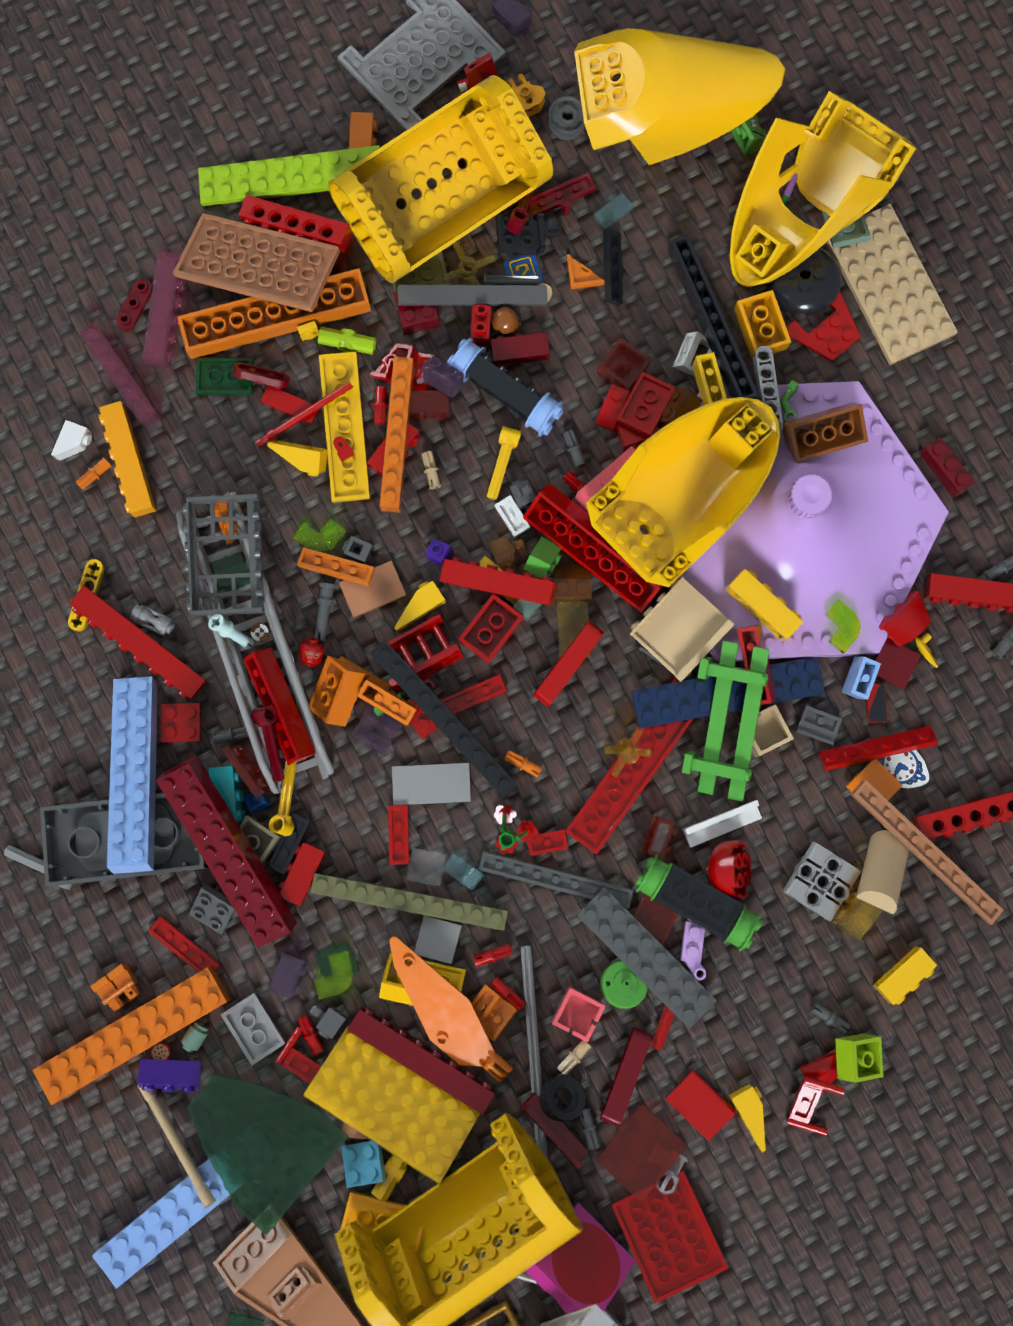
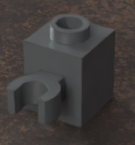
M520 479L513 482L512 486H510V493L519 510L530 507L536 497L528 480L523 481Z
M315 1004L310 1011L311 1014L321 1019L316 1028L319 1029L318 1033L326 1039L328 1037L332 1039L348 1017L333 1005L326 1012Z

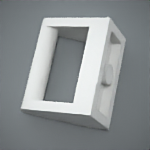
M699 332L687 333L673 367L695 377L691 362L698 345L701 344L708 347L707 354L712 353L705 336Z

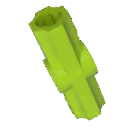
M321 327L318 334V344L337 347V349L343 352L356 351L373 355L376 347V338L357 334V332L350 329L336 330Z

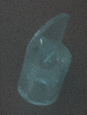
M455 854L451 855L443 867V871L472 891L484 875Z

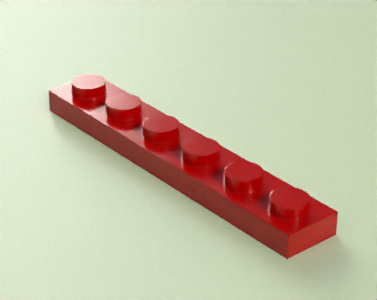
M926 726L820 751L819 758L824 770L829 771L935 746L938 740L931 726Z

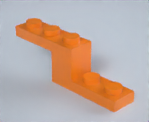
M339 657V660L354 665L365 673L364 682L357 695L359 698L404 725L408 726L418 709L417 707L388 691L390 684L345 657Z

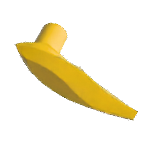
M925 633L921 638L916 637L915 641L921 654L929 663L938 668L931 650L926 645L932 638L930 634Z

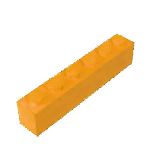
M122 401L99 407L101 412L98 415L99 420L106 429L104 437L111 446L109 454L111 459L115 460L116 467H114L117 478H120L121 481L119 488L127 501L124 502L127 513L136 518L157 511L126 406Z

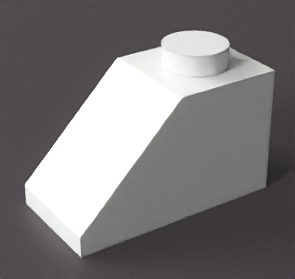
M65 420L51 455L61 461L84 451L92 440V432L86 427Z

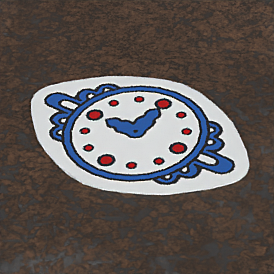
M917 750L877 759L903 785L901 788H914L922 786L929 781L927 766Z

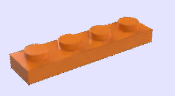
M304 547L297 562V566L300 568L368 587L375 572V568L372 566Z

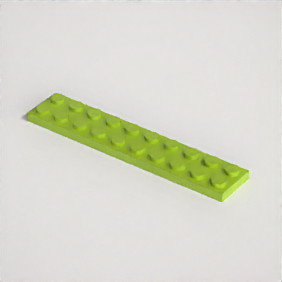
M380 146L198 168L200 204L202 206L242 202L246 195L266 199L329 191L328 182L379 149Z

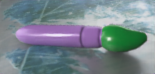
M797 173L788 182L783 196H781L784 205L787 204L796 184Z

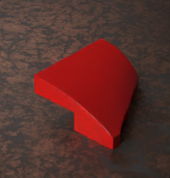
M833 1051L816 1058L813 1062L800 1066L803 1078L807 1076L832 1083L837 1078L836 1052Z

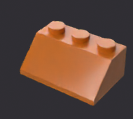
M327 656L309 704L311 711L326 724L346 727L360 687L364 682L365 673L354 665L332 656Z

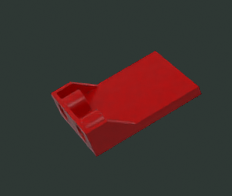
M683 1170L679 1172L677 1177L680 1180L675 1191L671 1194L660 1192L655 1183L611 1204L655 1304L728 1269ZM672 1177L668 1181L664 1191H669L672 1189L674 1185V1180ZM663 1179V1180H661V1181L659 1182V1184H660L659 1187H660V1188H661V1186H662V1184H663V1182H664L665 1179Z

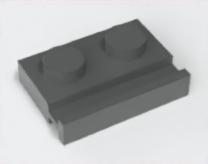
M805 705L795 732L833 745L842 718Z

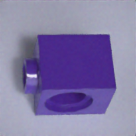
M433 538L424 555L429 561L443 567L444 559L450 560L454 551L450 545Z

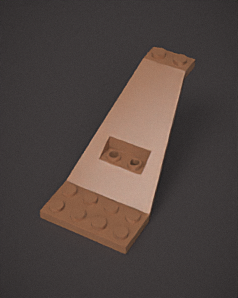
M270 1203L213 1262L234 1295L281 1326H364L274 1204ZM298 1279L301 1281L299 1286L297 1285ZM284 1294L286 1295L285 1301L282 1299Z

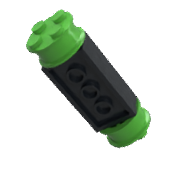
M658 854L654 858L650 857L644 866L646 869L644 875H639L634 884L637 886L635 892L641 891L650 896L651 901L657 902L723 940V943L728 941L738 947L739 952L750 947L754 939L751 936L755 930H759L763 923V920L760 919L761 913L755 914L746 909L745 904L736 901L673 865L672 862L667 864L660 860Z

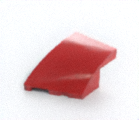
M396 343L390 350V353L381 360L382 364L370 374L375 379L391 384L394 357L413 358L414 375L412 390L427 392L437 357L435 355L418 353L414 346Z
M911 591L906 602L897 604L892 615L884 616L879 625V629L885 630L888 633L887 637L892 639L897 646H903L916 638L931 622L919 591Z

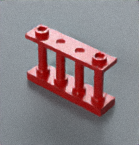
M440 614L428 618L424 623L388 642L396 652L401 651L407 664L422 680L463 658L458 645H450L443 634L441 627L445 626ZM432 632L435 633L443 647V651L436 655H433L424 639L426 635ZM415 641L418 642L427 658L420 664H416L407 648L408 645ZM393 678L388 681L395 694L404 691Z

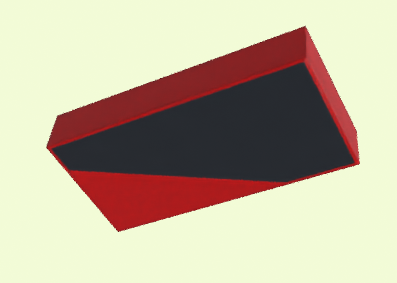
M873 684L869 698L865 700L867 723L888 722L885 684Z

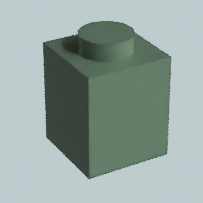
M519 599L513 606V609L523 615L524 620L528 622L542 604Z

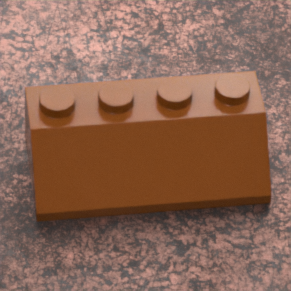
M848 403L783 422L784 440L796 463L869 442L862 404Z

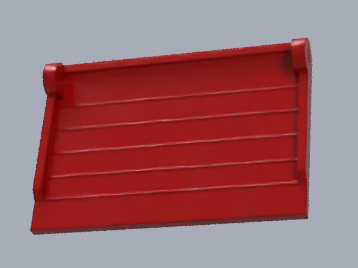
M694 1069L665 1098L708 1141L737 1112Z

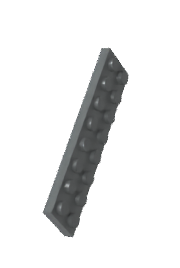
M605 887L577 914L689 1029L717 1001Z

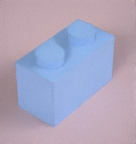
M854 656L842 693L857 699L868 700L881 663L866 657Z

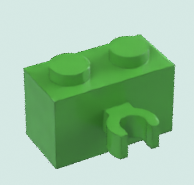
M541 537L531 552L524 570L534 574V578L546 577L547 574L551 575L562 557L559 554L561 548Z

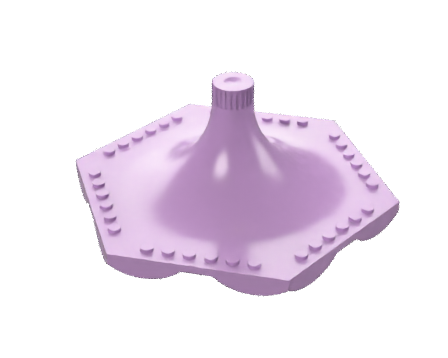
M859 381L798 384V390L791 396L788 402L791 410L796 413L797 418L852 402L862 404L869 442L796 463L785 443L782 430L777 456L768 477L756 497L733 525L678 578L681 579L683 577L735 624L709 652L716 661H720L723 641L739 643L736 661H743L737 629L761 624L724 590L744 569L747 571L749 569L758 576L757 580L761 584L766 583L773 590L771 593L776 597L780 596L787 602L786 607L791 611L793 609L802 616L801 620L804 622L788 640L782 642L761 624L766 649H770L768 660L794 657H850L880 653L888 633L885 630H880L879 625L884 616L892 615L897 604L905 602L947 517L948 510ZM789 384L777 385L779 400L786 392ZM724 387L727 399L732 398L728 388ZM763 391L765 395L772 396L769 391ZM781 406L782 420H783V422H785V421H784V415H785V413H784L783 408H782V406ZM788 416V421L793 420L794 416ZM640 527V531L643 534H647V531Z

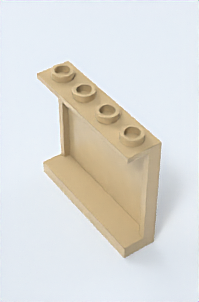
M683 577L677 579L670 586L672 589L667 594L664 592L656 600L659 603L654 608L649 607L643 614L645 618L641 622L636 621L630 628L632 630L630 635L674 674L680 682L700 663L701 658L705 657L735 626Z

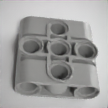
M812 842L800 863L795 866L794 873L784 887L783 892L831 922L842 902L848 898L849 891L861 871L823 846ZM830 860H834L836 863L834 870L828 868ZM805 865L809 868L807 876L801 874V868ZM821 876L826 880L825 885L822 887L818 885V878ZM795 877H798L799 879L807 883V885L801 882L800 880L796 879ZM837 887H840L842 895L837 898L834 891ZM810 893H814L816 899L810 904L807 897ZM825 896H827V897H829L830 899L834 900L835 902H837V904L834 903L833 901L829 900V899L826 898Z

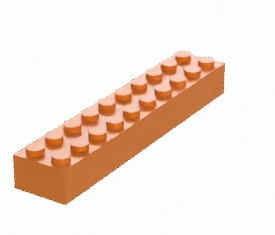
M358 268L329 276L313 312L256 297H249L177 316L186 352L191 359L295 332L298 331V326L315 321L318 326L370 312L371 308L361 271Z
M209 966L32 1071L48 1101L53 1105L230 1001L231 998L217 973L214 972L213 967Z

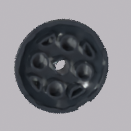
M820 247L794 269L767 283L768 291L773 290L778 306L792 314L811 315L823 311L835 301L840 292L842 273L836 259L828 251ZM805 275L809 276V278L803 279L801 276Z

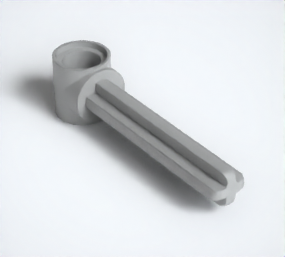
M11 845L5 848V856L44 873V860ZM73 884L61 885L59 887L70 890Z

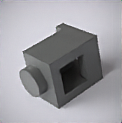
M351 536L350 540H346L343 546L345 556L367 565L374 549L372 544ZM356 548L361 549L359 554L354 553Z

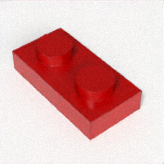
M565 829L538 834L535 836L534 841H527L530 856L568 849Z

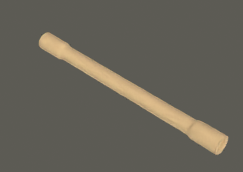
M139 1088L191 1179L204 1207L211 1206L216 1200L199 1174L160 1104L155 1091H143L142 1088Z

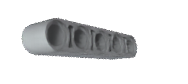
M761 346L756 350L752 361L756 390L759 394L758 400L772 407L779 421L781 434L783 420L773 352L769 347ZM759 355L765 356L766 360L760 359ZM761 373L768 374L769 378H764ZM763 391H769L772 396L765 395Z

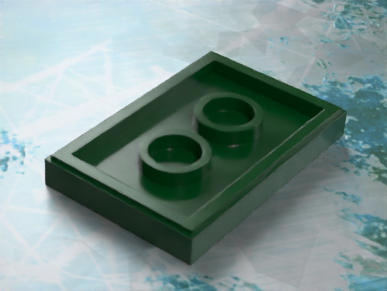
M197 358L196 395L253 396V381L236 378L233 374V367L238 362L254 365V359Z

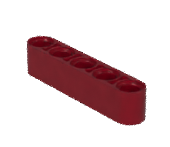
M633 1027L602 1109L600 1120L617 1127L621 1125L653 1034Z

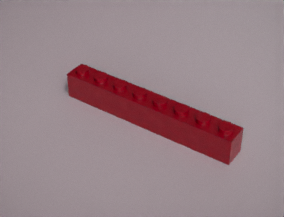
M361 1007L347 1031L478 1113L484 1114L495 1095L492 1084L485 1080L483 1082L477 1080V1075L473 1072L461 1070L458 1063L451 1059L449 1061L442 1058L443 1054L436 1049L429 1050L425 1047L426 1043L416 1038V1040L408 1037L409 1033L402 1028L397 1030L392 1027L393 1023L384 1017L382 1019L376 1017V1012L368 1007L365 1009Z

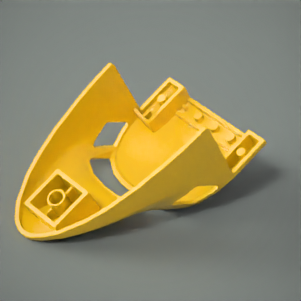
M831 91L828 92L809 126L776 118L756 157L735 215L730 246L731 270L735 280L743 286L755 287L769 283L801 264L838 232L855 222L883 200L899 178L915 152L916 147L908 139L863 109ZM800 144L795 164L779 175L785 154ZM795 173H797L796 183L802 195L811 204L830 216L821 229H817L799 219L783 203L779 189L789 182Z

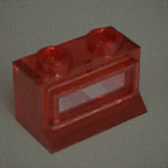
M652 815L649 829L645 835L646 839L640 852L651 856L658 854V858L664 859L665 856H669L671 845H668L670 838H674L677 832L676 822Z

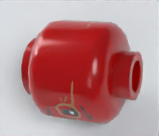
M309 637L308 640L300 643L298 660L301 661L302 665L316 667L317 664L322 662L324 646L319 643V639Z

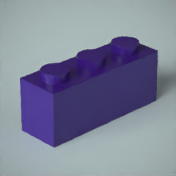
M140 1059L137 1084L143 1091H154V1088H159L164 1092H174L175 1089H183L185 1093H194L195 1090H200L203 1066L201 1061Z

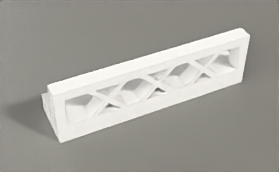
M758 800L751 801L682 829L689 847L696 846L762 819L757 807L759 806Z

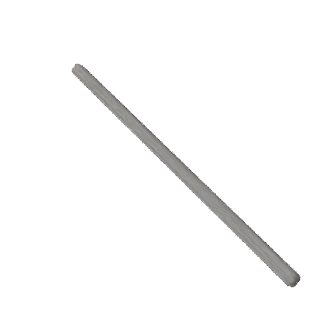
M525 945L521 946V960L526 1003L532 1094L535 1092L540 1097L542 1080L531 946ZM534 1123L536 1143L548 1158L546 1135Z

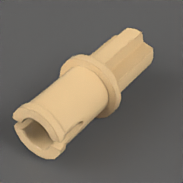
M426 451L422 453L425 466L424 473L427 475L429 489H437V487H441L437 472L439 468L436 467L433 452Z
M582 1040L572 1052H568L569 1055L558 1066V1070L563 1075H567L577 1063H581L580 1060L592 1047Z

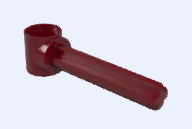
M534 190L519 199L517 207L512 210L506 225L510 232L514 234L522 232L529 217L527 209Z
M273 706L257 707L252 710V721L258 727H262L274 781H283L285 777L272 726L277 720V710Z

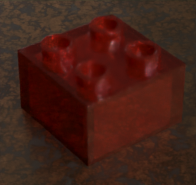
M620 337L598 366L597 374L610 384L631 391L641 372H645L649 367L651 359Z

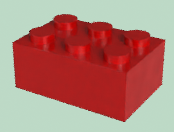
M492 594L458 641L490 665L522 623L524 616Z

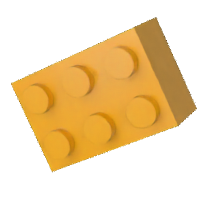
M773 290L737 301L734 311L751 360H753L756 350L761 346L769 347L773 354L787 350L791 340Z

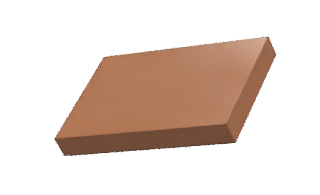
M392 560L375 567L369 587L346 580L339 582L354 618L406 597Z

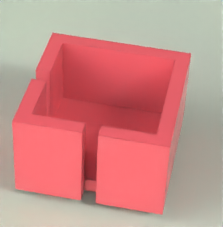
M568 986L551 1022L566 1032H569L570 1027H572V1035L588 1042L596 1027L595 1023L591 1021L592 1019L596 1022L599 1021L605 1009V1004Z

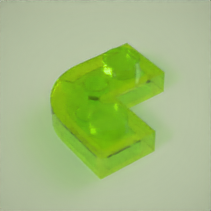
M331 518L320 533L303 523L293 536V539L305 548L325 552L335 547L346 532V529Z
M838 599L825 615L839 626V629L828 642L844 654L859 636L861 623L856 613Z
M348 950L329 955L333 975L314 980L319 1000L341 994L350 986L353 979V968Z

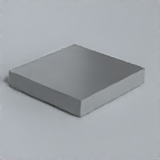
M424 915L414 952L423 957L452 964L462 925Z

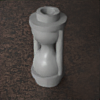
M136 605L130 616L135 623L162 636L170 635L175 627L173 619L144 605Z

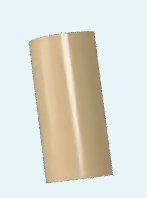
M878 831L871 836L856 898L894 914L898 905L909 849L890 831Z

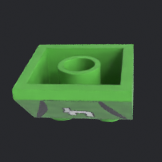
M756 114L730 131L744 157L760 150L767 136L766 131L761 129Z

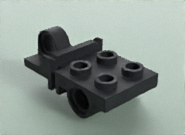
M538 213L534 220L533 215H529L522 232L519 234H514L507 229L506 225L510 215H496L495 217L498 253H506L510 258L522 257L525 254L533 256L535 251L536 256H539L546 250L545 236H560L562 232V224L559 217H546L544 213Z

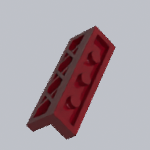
M534 1092L520 1107L565 1158L577 1169H580L583 1166L580 1160L588 1151L562 1122L554 1121V1119L547 1117L548 1115L543 1112V1108L540 1105V1097Z

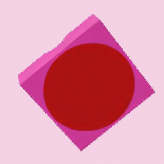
M579 1203L573 1205V1208L582 1224L583 1230L527 1269L526 1272L544 1291L556 1299L567 1314L594 1304L604 1312L636 1260Z

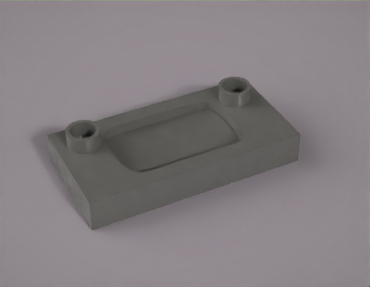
M164 793L155 794L154 871L113 874L107 868L109 799L40 807L45 887L209 868Z

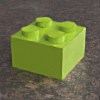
M858 1034L835 1038L837 1079L856 1083L883 1077L881 1036Z

